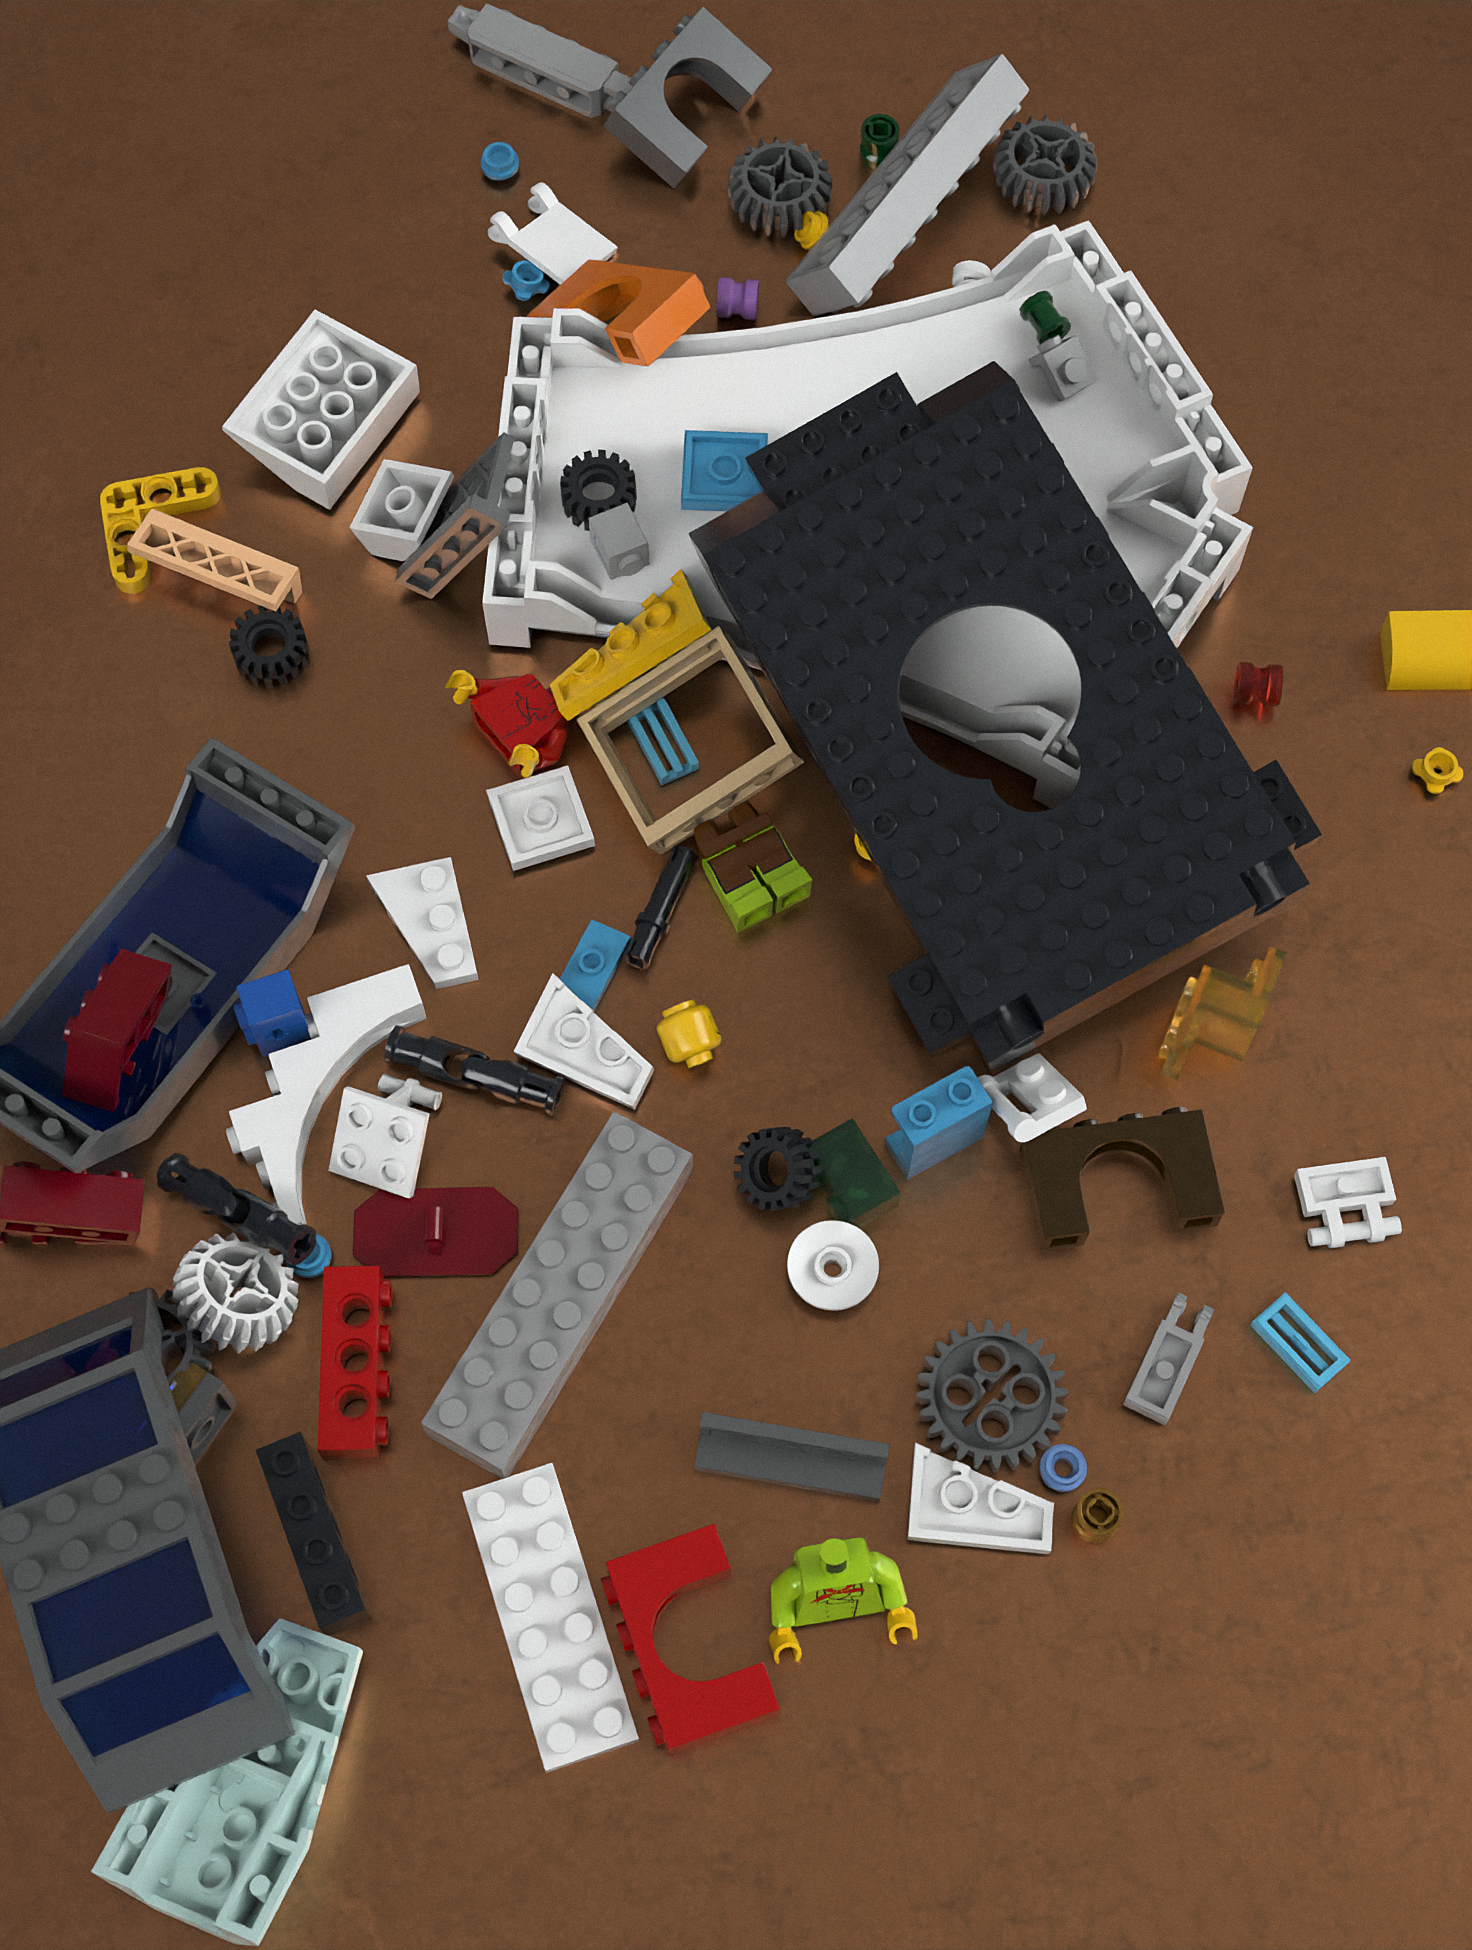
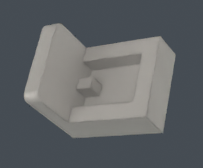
M1058 334L1039 344L1037 348L1040 353L1028 359L1032 367L1041 365L1058 401L1067 399L1098 380L1077 336L1061 340Z

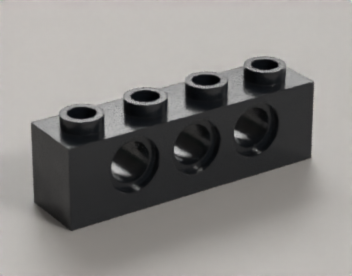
M298 1432L256 1449L319 1629L324 1635L332 1636L372 1619L309 1444L302 1433Z

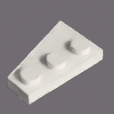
M451 857L366 875L370 887L381 900L389 917L409 944L410 950L435 989L479 980Z
M552 974L513 1051L518 1057L634 1110L654 1072L653 1066L621 1036L605 1024L589 1006L573 994L554 974Z
M915 1443L907 1540L1050 1554L1054 1503L1002 1480L996 1481L971 1470V1467L956 1460L953 1462L930 1452L931 1449Z

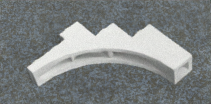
M409 964L307 997L312 1013L306 1014L305 1018L311 1040L268 1054L273 1069L265 1071L273 1097L229 1111L233 1127L227 1128L226 1133L233 1153L242 1152L248 1166L256 1164L264 1189L269 1187L273 1189L276 1202L270 1204L284 1211L288 1219L299 1226L307 1224L302 1204V1167L309 1135L323 1103L340 1078L367 1051L388 1038L396 1025L407 1028L427 1019Z

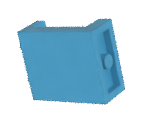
M965 1066L894 1105L891 1114L899 1125L900 1130L885 1137L884 1145L905 1178L909 1180L982 1139L993 1101L969 1066Z

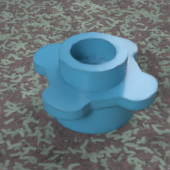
M519 261L513 266L512 271L508 270L503 274V282L512 287L516 298L519 300L528 301L535 294H545L549 290V282L543 279V271L530 261Z

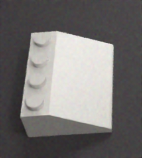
M315 309L222 426L223 432L295 491L330 510L419 394L417 365Z

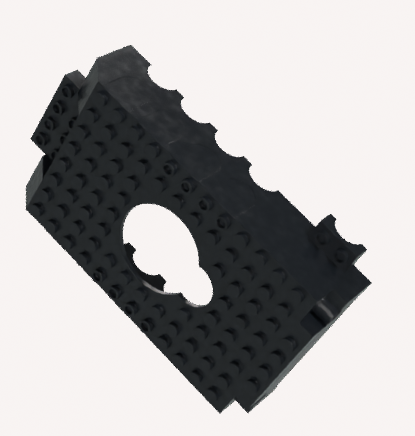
M995 361L917 405L897 372L745 457L748 468L762 492L688 533L709 578L725 606L732 614L759 666L777 693L800 738L815 760L838 805L860 839L888 893L924 954L923 957L887 976V979L911 1019L931 1058L971 1037L993 1075L1011 1065L1016 1059L1270 917L1286 912L1304 902L1310 883L1294 856L1320 843L1321 831L1277 759L1254 772L1252 771L1192 670L1188 668L1169 637L1147 596L1138 586L1110 540L1105 527L1093 512L1065 466L1060 453L1048 438L1020 392L1018 384ZM981 606L1014 608L1027 612L1047 623L1069 647L1079 670L1081 700L1076 720L1067 739L1078 753L1081 769L1074 791L1058 806L1041 812H1027L1008 805L997 795L991 779L965 777L942 768L929 759L910 737L904 725L899 705L902 671L912 649L921 637L946 617L966 609Z

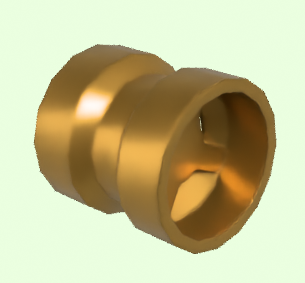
M1100 1487L1089 1489L1081 1496L1072 1511L1071 1523L1073 1530L1079 1538L1087 1543L1099 1544L1106 1542L1113 1537L1123 1521L1124 1507L1122 1501L1116 1493L1109 1489Z

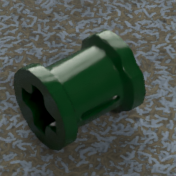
M1049 291L1037 292L1027 298L1019 309L1022 319L1029 321L1036 330V339L1039 344L1058 334L1062 340L1071 329V323L1067 317H1061L1053 306V297Z

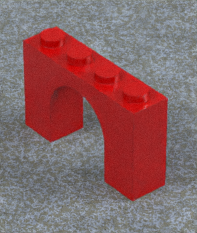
M715 1523L606 1562L609 1575L600 1579L609 1606L619 1604L624 1621L616 1624L624 1651L627 1652L633 1649L635 1651L640 1668L634 1669L631 1672L640 1699L650 1696L656 1715L647 1717L656 1746L665 1743L668 1753L671 1755L779 1715L780 1708L764 1662L713 1680L694 1681L673 1673L665 1666L656 1652L654 1630L664 1608L680 1595L731 1577V1568Z

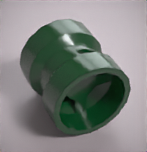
M875 114L866 118L862 123L859 155L862 163L870 169L876 170L898 143L900 129L899 124L894 118L885 114Z

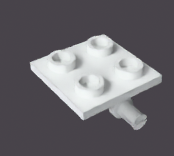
M386 1073L381 1076L378 1083L379 1092L390 1094L386 1099L349 1086L345 1087L328 1171L410 1199L414 1195L429 1119V1113L411 1108L410 1106L413 1103H417L436 1110L441 1104L442 1092L422 1087L418 1080L408 1078L404 1081L389 1076Z

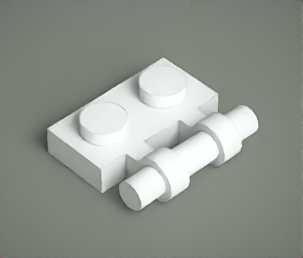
M1386 1157L1301 1168L1295 1172L1294 1177L1304 1217L1322 1215L1324 1227L1307 1230L1308 1241L1311 1247L1327 1244L1329 1249L1343 1247L1347 1241L1367 1239L1369 1243L1384 1241L1385 1236L1401 1234L1402 1227L1399 1217L1383 1218L1380 1209L1381 1206L1393 1205L1396 1201ZM1362 1209L1364 1221L1342 1223L1340 1212Z

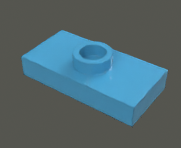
M591 919L562 973L560 980L573 994L589 1006L593 1012H595L623 959V954L631 941V936Z

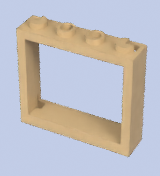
M719 626L706 635L701 636L685 649L671 655L644 676H638L621 688V691L609 699L600 700L594 704V709L577 719L647 846L661 855L670 850L674 845L693 835L695 826L707 820L715 821L733 807L746 801L804 763L733 639ZM725 657L776 744L656 821L607 733Z

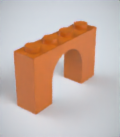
M588 259L526 317L553 318L554 308L581 309L602 322L618 315L605 330L622 363L648 367L711 307L703 292V285L695 273Z

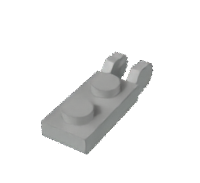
M1180 1292L1177 1293L1166 1319L1161 1320L1123 1403L1124 1406L1163 1425L1167 1424L1205 1339L1202 1336L1214 1311L1213 1308L1204 1305L1194 1320L1195 1325L1191 1333L1176 1326L1178 1317L1182 1315L1187 1305L1186 1299L1188 1297Z

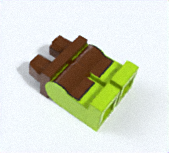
M749 801L738 804L728 812V818L734 829L724 834L721 833L714 820H707L694 827V839L699 850L698 864L704 874L706 873L711 886L737 933L771 917L772 908L777 914L810 897L812 886L811 877L803 866H799L787 848L781 834L773 826V821L768 813L765 812L760 815Z

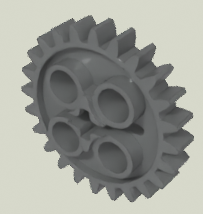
M986 1319L983 1332H977L972 1322H967L965 1337L963 1338L954 1329L950 1330L948 1338L951 1346L949 1347L937 1340L934 1350L939 1359L926 1356L923 1365L932 1373H919L917 1383L928 1389L917 1392L915 1402L929 1406L919 1413V1421L933 1420L934 1422L928 1429L926 1436L933 1438L942 1435L944 1439L940 1445L939 1452L943 1453L954 1447L957 1449L955 1460L958 1462H962L967 1455L973 1457L972 1465L974 1471H978L983 1460H989L992 1472L997 1473L1001 1460L1006 1459L1012 1470H1016L1019 1464L1018 1455L1020 1454L1032 1463L1036 1458L1033 1445L1047 1451L1051 1443L1044 1433L1057 1436L1062 1427L1052 1418H1064L1067 1413V1408L1055 1403L1056 1401L1066 1399L1068 1395V1389L1055 1387V1384L1063 1379L1065 1375L1064 1370L1050 1371L1049 1368L1054 1363L1057 1357L1056 1354L1052 1353L1041 1356L1039 1352L1044 1340L1041 1338L1031 1345L1025 1342L1028 1335V1329L1025 1327L1017 1336L1010 1335L1011 1327L1009 1321L1004 1323L1000 1332L994 1331L990 1319ZM982 1355H993L1001 1362L1002 1369L997 1372H987L980 1367L977 1359ZM1013 1366L1020 1367L1021 1371L1003 1387L999 1399H992L969 1426H965L962 1420L980 1405L985 1391L992 1392ZM1017 1386H1027L1034 1391L1037 1400L1032 1404H1022L1016 1400L1012 1390ZM954 1387L963 1388L969 1393L971 1402L962 1406L955 1405L947 1398L946 1392ZM986 1419H997L1004 1425L1006 1434L999 1438L990 1437L982 1430L981 1423Z

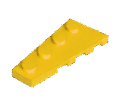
M682 569L670 578L674 584L658 597L653 593L640 604L644 610L625 626L620 622L609 631L610 635L603 647L598 651L590 648L549 684L558 710L567 721L588 710L592 705L616 690L623 688L630 681L652 667L661 664L671 655L694 643L701 636L711 631L690 579Z

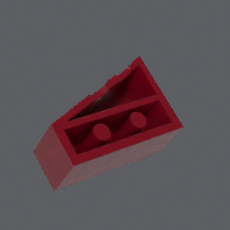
M120 949L111 964L105 963L98 977L97 987L95 990L88 989L86 991L79 1015L77 1017L71 1016L64 1029L63 1042L68 1043L62 1091L63 1097L115 1112L120 1101L118 1095L121 1076L131 1077L136 1067V1062L129 1060L140 1041L147 1043L167 1000L172 964Z
M26 1161L15 1162L12 1166L4 1165L0 1178V1244H5L6 1235H33V1244H48L49 1236L76 1238V1244L134 1245L141 1228L145 1179L133 1178V1174L124 1171H110L106 1175L87 1174L86 1169L76 1174L66 1167H61L59 1171L41 1169V1166L37 1163Z

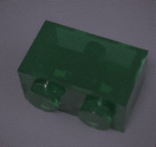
M853 1118L813 1140L814 1144L809 1150H819L821 1158L814 1159V1166H822V1174H815L813 1178L821 1181L820 1184L830 1197L826 1200V1203L836 1221H845L857 1228H861L898 1206L901 1192Z

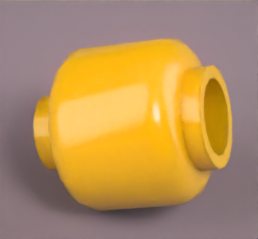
M693 999L662 1012L664 1019L658 1023L657 1032L670 1061L674 1063L686 1061L688 1068H693L713 1059L711 1050L717 1048L722 1039L709 1007L701 1004L696 1005Z

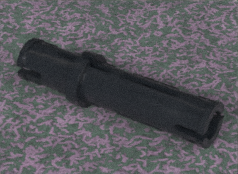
M674 845L672 847L667 863L660 874L644 912H640L635 920V925L637 926L634 931L635 933L623 954V959L633 967L648 969L658 943L669 932L670 925L668 922L671 914L678 903L690 872L698 860L697 854L685 846L680 845L678 847Z

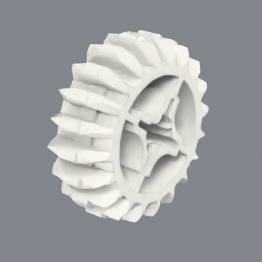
M234 1231L225 1240L216 1233L212 1238H209L208 1242L200 1240L199 1243L194 1245L192 1251L185 1254L179 1264L180 1268L177 1269L173 1277L175 1288L172 1292V1301L179 1304L177 1307V1317L189 1318L187 1331L200 1330L202 1332V1343L210 1338L218 1341L219 1351L226 1348L227 1344H232L237 1354L245 1350L247 1345L256 1352L259 1348L263 1347L264 1343L271 1345L276 1341L279 1335L287 1330L292 1321L291 1317L294 1315L299 1301L296 1298L299 1284L291 1281L294 1268L281 1266L283 1254L272 1256L269 1253V1249L259 1247L247 1238L244 1241H239ZM241 1287V1291L238 1290L234 1297L231 1298L230 1294H234L237 1288Z

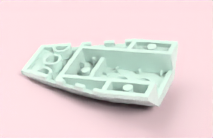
M281 1618L261 1639L256 1648L274 1682L281 1688L296 1735L127 1806L91 1871L96 1876L153 1909L235 1945L259 1946L309 1850L363 1653L357 1646ZM239 1668L236 1669L239 1675L225 1691L218 1690L206 1704L209 1708L251 1691Z

